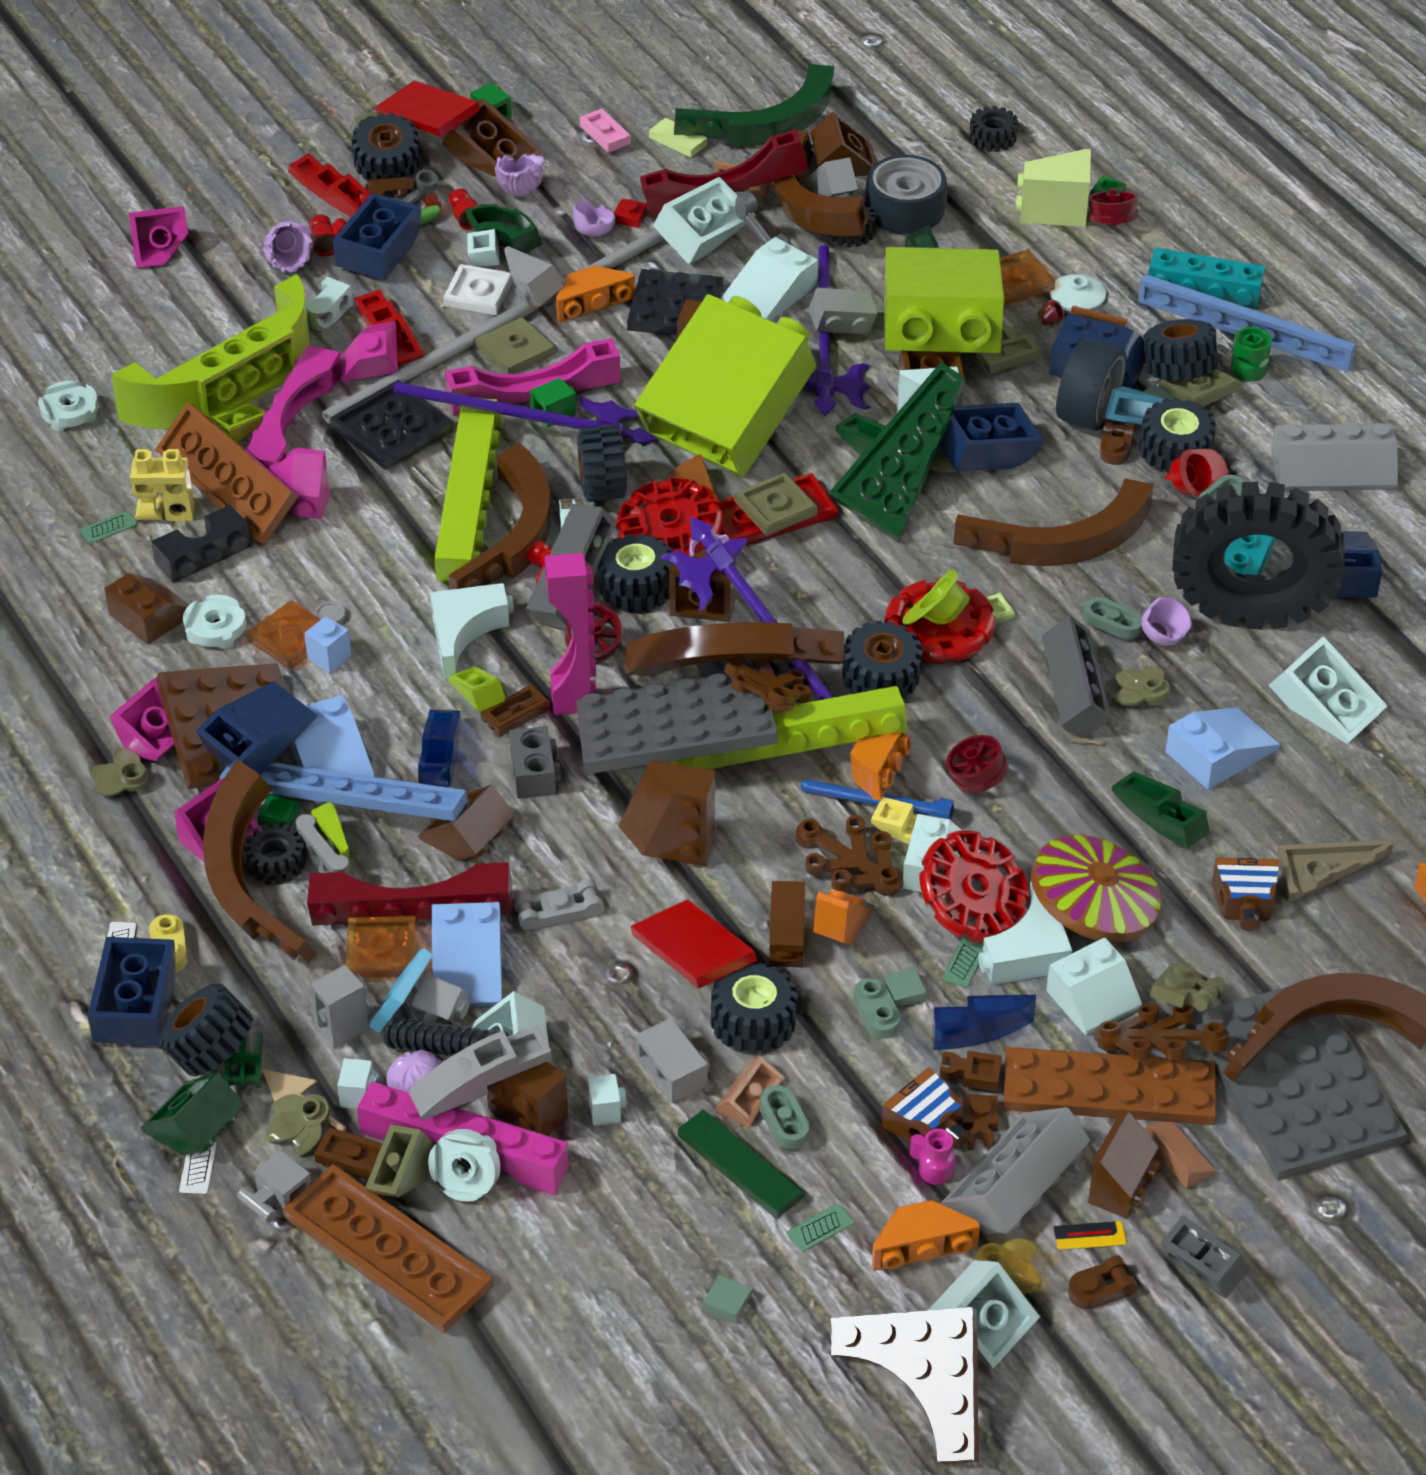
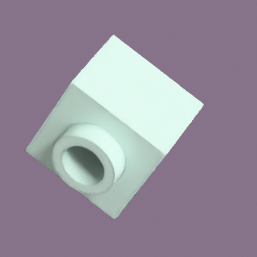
M495 229L467 233L468 256L471 266L487 267L500 265L499 242Z
M344 1058L337 1085L340 1107L357 1109L371 1082L379 1083L378 1075H373L372 1061Z
M616 1074L588 1077V1095L593 1126L621 1123V1108H627L625 1088H618Z

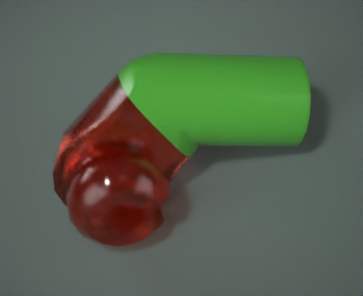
M435 193L428 194L423 198L426 206L421 211L420 226L437 219L440 215L442 203L438 200V196Z

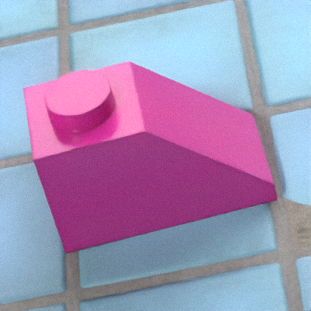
M184 206L129 213L136 268L165 265L188 235Z
M395 321L367 326L341 355V380L343 383L398 372Z
M295 448L288 453L285 459L281 462H275L268 470L298 495L288 510L292 516L322 519L330 497L325 451Z

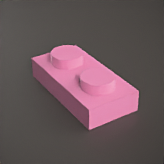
M603 109L579 117L580 127L608 153L631 144V135Z

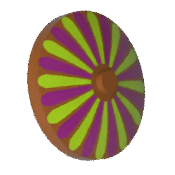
M1087 835L1061 836L1045 844L1033 863L1031 882L1042 906L1058 922L1085 937L1095 940L1106 938L1109 942L1131 941L1147 933L1160 912L1161 895L1152 874L1135 856L1109 841Z

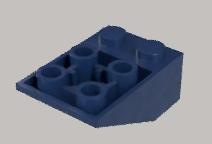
M1341 531V533L1344 532L1345 539L1344 576L1336 597L1377 598L1382 576V566L1377 546L1368 532Z
M273 681L218 708L196 730V733L207 751L230 769L237 760H240L260 775L318 716Z

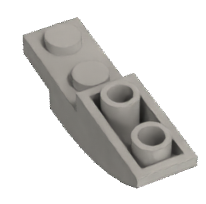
M538 1025L509 1037L502 1030L451 1056L422 1077L408 1092L423 1121L487 1095V1086L552 1060L551 1050Z

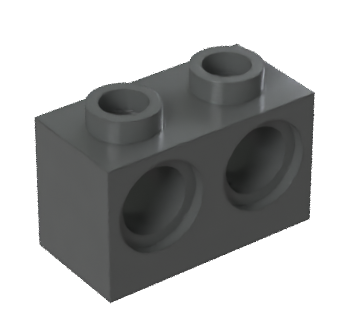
M548 726L509 730L510 752L517 799L556 795L555 781H561L559 762H553V758H557L556 739H549Z
M1184 1215L1161 1242L1171 1262L1224 1299L1230 1295L1248 1272L1241 1254Z

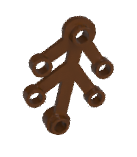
M729 659L727 661L724 671L727 675L734 677L731 688L740 693H748L749 691L756 693L764 698V702L773 712L783 714L794 709L795 701L807 703L810 700L812 689L803 685L805 674L799 670L788 669L785 674L776 677L770 665L771 660L748 659V663L757 667L759 672L746 666L740 660ZM786 686L793 687V689L790 690Z
M850 816L846 820V833L850 836L852 849L823 833L821 825L814 819H805L798 825L796 830L798 845L806 849L820 846L839 857L837 859H825L821 854L812 853L805 859V870L810 875L818 876L825 872H833L831 875V886L834 890L843 892L849 888L874 887L875 891L880 895L892 896L902 888L904 884L903 872L899 868L892 866L889 851L891 849L892 837L888 832L878 831L872 835L871 846L877 852V865L867 859L863 836L866 822L861 816ZM860 870L865 874L851 876L849 871Z
M1144 1004L1139 1007L1138 1016L1122 1023L1105 1021L1093 1031L1094 1040L1098 1043L1100 1049L1106 1051L1123 1049L1135 1060L1150 1058L1151 1046L1165 1054L1168 1060H1182L1186 1057V1043L1184 1041H1201L1202 1049L1212 1053L1222 1052L1229 1047V1032L1219 1022L1207 1023L1204 1026V1030L1174 1029L1181 1025L1191 1024L1194 1021V1008L1188 1004H1185L1182 1008L1175 1006L1173 1008V1016L1160 1022L1159 1006ZM1146 1024H1153L1144 1029H1138Z

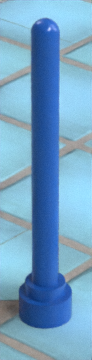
M803 780L800 785L802 791L876 806L880 802V800H874L861 789L813 780ZM888 794L883 795L886 798L913 804L914 813L952 821L954 800L940 798L939 801L933 800V803Z

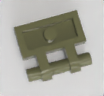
M1007 326L1002 328L1001 353H976V358L987 372L992 374L1040 359L1041 350L1027 333L1022 334L1020 326L1013 328Z
M1171 963L1153 983L1150 997L1180 1008L1188 1004L1195 1007L1198 1011H1204L1212 1008L1217 999L1222 996L1225 991V982L1221 977L1210 978L1207 981L1202 980L1203 974L1195 972L1193 967L1183 963Z

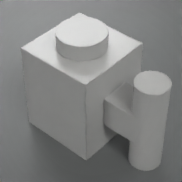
M425 974L411 1006L420 1013L425 1014L422 1021L426 1023L438 1024L443 1021L457 1026L459 1019L462 1020L468 1012L470 1006L468 998L470 995L458 986Z
M280 1150L271 1158L263 1160L254 1171L257 1192L254 1193L245 1186L239 1190L237 1198L269 1223L277 1215V1211L271 1205L283 1213V1209L311 1184L310 1173Z

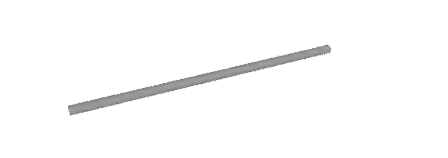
M655 229L586 268L595 265L613 269L665 239ZM567 278L561 281L562 285L564 284ZM559 291L539 307L528 302H522L430 352L423 358L399 369L398 372L392 373L323 411L324 420L330 424V417L398 379L402 383L408 382L475 345L476 338L518 318H524L555 301Z

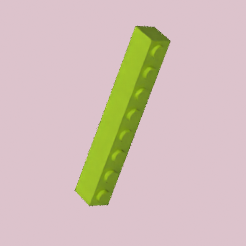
M461 406L435 553L436 580L449 581L451 573L479 556L481 553L478 552V549H483L484 531H481V528L487 527V510H484V508H490L491 493L488 488H493L494 471L491 468H496L497 450H494V448H499L500 431H497V429H502L503 427L502 414Z
M897 686L797 704L792 711H786L783 714L773 712L779 744L667 761L666 763L713 769L857 742L858 739L899 731L905 733L908 732L905 704Z

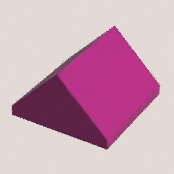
M153 678L111 714L110 720L124 748L136 752L142 758L157 761L174 746V741L157 682Z
M225 777L174 811L179 842L203 862V841L207 816L215 794ZM254 818L249 825L244 843L248 835L253 836L252 831L257 828L261 832Z

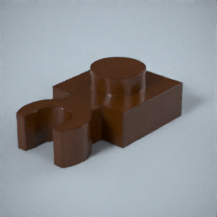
M967 1051V1058L965 1059L960 1058L959 1055L953 1052H943L942 1065H950L952 1067H940L939 1077L944 1081L963 1078V1087L998 1091L1002 1055Z
M963 1094L962 1127L965 1130H969L967 1148L968 1150H973L974 1141L982 1139L986 1141L987 1151H989L994 1145V1133L992 1131H998V1096Z

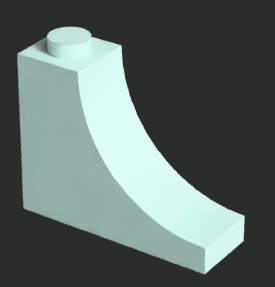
M504 583L430 592L432 618L443 678L448 679L451 675L456 674V665L460 654L474 639L489 631L509 626V614L514 613L512 595H506Z
M1030 882L1029 900L1031 906L1026 915L1010 929L984 938L983 952L978 954V960L982 973L987 972L991 985L1048 976L1050 964L1072 954L1063 925L1042 906L1034 892L1032 882Z

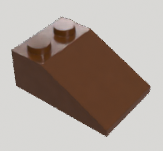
M484 98L478 102L481 110L448 132L442 142V145L461 162L496 177L495 166L497 165L498 157L502 159L504 155H508L516 163L524 154L527 156L533 154L540 156L543 152Z

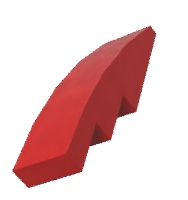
M310 153L289 165L288 172L302 185L326 203L350 217L355 214L370 196L369 191L349 173L345 176L341 175L330 163L323 166Z
M381 289L354 298L355 306L367 326L395 321L398 366L424 357V353L402 314H397L391 301L387 302Z

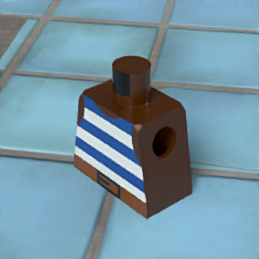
M1215 858L1212 883L1223 918L1227 920H1240V927L1245 931H1255L1260 927V921L1271 919L1279 859Z
M929 1067L883 1104L881 1126L908 1142L916 1134H921L925 1137L933 1129H943L952 1135L953 1147L959 1149L966 1143L969 1137V1132L961 1127L964 1110L962 1101Z

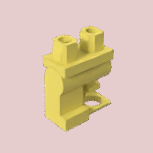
M137 449L130 474L133 497H140L137 502L135 520H163L165 510L166 521H193L196 499L191 487L188 458L182 457L178 449H167L163 452V458H152V453L148 449ZM184 505L186 510L175 512L172 511V506Z

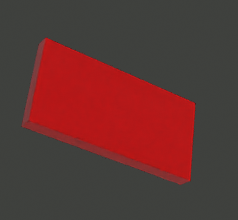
M415 80L375 106L377 115L378 113H383V115L395 113L396 117L402 115L406 118V121L410 120L414 123V127L440 137L481 110L478 101Z
M810 473L792 480L817 506V515L766 536L737 505L734 497L720 501L722 504L720 511L724 514L720 535L726 534L729 540L745 538L747 540L746 546L837 518L838 509L815 475Z
M688 899L630 926L632 935L698 989L757 961L755 951Z

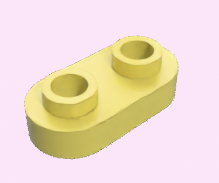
M172 914L158 916L150 924V939L174 940L176 952L175 973H177L187 964L183 922L179 917Z

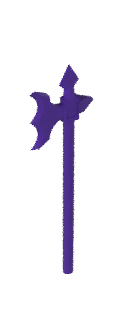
M821 245L818 248L819 288H830L829 247ZM819 332V368L817 373L811 374L803 387L810 391H816V396H819V398L814 403L824 416L837 404L831 399L834 391L846 395L851 405L863 410L870 409L871 407L863 399V394L871 386L864 381L862 375L863 371L871 365L865 363L853 365L847 374L834 377L830 365V332Z
M396 381L394 384L393 393L578 430L583 427L616 424L621 431L622 438L633 439L638 444L659 440L641 428L631 430L623 427V424H619L625 420H637L639 415L636 409L621 407L613 400L597 403L586 399L580 394L579 402L583 409L595 414L599 418L597 421Z
M690 517L692 540L702 542L706 548L705 553L707 556L691 558L682 551L666 553L660 560L672 562L680 572L679 586L690 588L697 593L700 600L699 612L707 608L713 597L710 580L718 569L721 574H726L761 622L777 623L735 567L737 565L735 558L739 556L747 540L745 538L728 540L723 544L720 539L716 541L711 535L712 525ZM791 661L797 670L805 674L804 680L819 700L833 698L807 662Z

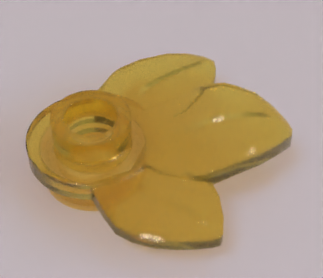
M1012 1238L1002 1245L988 1243L977 1250L974 1260L988 1261L990 1258H997L1000 1261L999 1264L1022 1294L1034 1292L1042 1286L1038 1271L1029 1262L1038 1250V1246L1024 1238Z

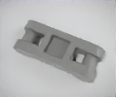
M309 814L300 815L296 819V830H298L299 835L303 838L305 855L320 873L344 872L350 875L348 873V858L344 855H337L332 842L323 839L316 830L315 818Z
M593 879L582 880L576 886L533 895L522 892L515 895L512 900L515 911L520 913L518 921L523 930H533L598 916L604 911L602 899L597 896L599 890L596 881Z

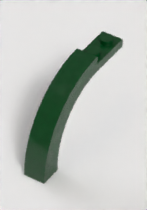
M808 64L806 80L798 92L786 101L769 108L746 112L675 108L674 135H703L712 139H727V146L742 147L763 145L771 136L794 129L803 131L823 114L829 104L834 66Z

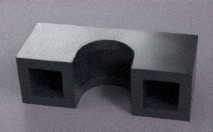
M230 504L204 516L206 535L202 537H186L176 529L151 541L154 562L172 583L251 547L249 524Z

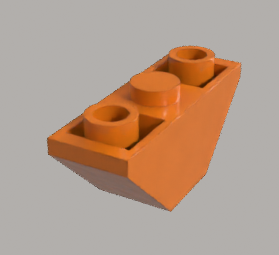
M595 265L569 273L563 284L564 288L560 289L556 297L558 322L560 323L633 299L635 276L629 272Z
M899 731L858 739L851 750L853 781L874 800H881L887 788H891L894 775L901 770L905 755L910 753V736H907L906 732L901 733Z
M831 888L829 894L818 891L813 932L852 945L873 909L863 906L866 899Z
M933 1200L898 1207L873 1243V1271L896 1269L904 1264L918 1261L927 1262L936 1257L954 1253L964 1254L972 1249H976L979 1242V1223Z

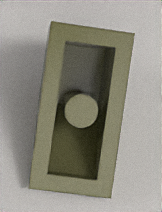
M390 1124L365 1189L372 1193L400 1197L424 1182L429 1173L428 1159L430 1151L434 1147L433 1142L421 1129Z

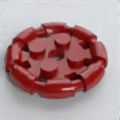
M669 477L667 481L657 483L654 480L635 490L631 494V499L625 501L620 507L616 520V528L620 531L618 537L624 538L625 535L632 534V536L645 534L647 537L652 535L657 537V541L663 540L666 542L667 547L680 544L681 548L672 549V552L682 551L690 557V542L692 540L690 517L712 525V531L720 535L724 522V514L720 511L722 504L710 488L706 485H697L695 480L681 477ZM667 516L676 517V519L671 522L662 521ZM701 541L694 548L695 554L706 549Z
M926 580L918 581L899 591L898 598L891 599L886 608L884 623L891 621L895 622L896 626L903 625L907 627V632H913L916 635V640L922 641L920 642L922 645L921 650L923 651L922 662L943 664V661L948 660L959 662L980 652L982 645L988 644L993 636L996 617L992 614L994 610L987 597L976 588L971 590L967 588L966 583L956 580L970 598L968 604L957 618L941 626L924 617L913 623L903 624L902 620L910 610L906 606L908 605L912 608L937 583H926Z
M955 831L948 833L945 839L938 838L928 848L921 862L924 870L919 874L920 889L925 904H930L935 912L933 917L957 937L966 936L973 943L984 944V938L1000 934L1015 926L1028 911L1026 902L1030 900V889L1023 868L1020 869L1014 861L1016 858L1014 854L993 837H982L980 832ZM957 851L960 857L957 858L954 852ZM1003 867L1008 876L1003 878L998 868ZM937 869L944 870L945 874L937 873ZM971 879L979 881L983 889L982 892L976 891L972 887ZM995 913L997 914V916H998L999 919H1000L999 923L997 922L996 918L994 917V914H995ZM968 917L975 918L974 925L967 923Z

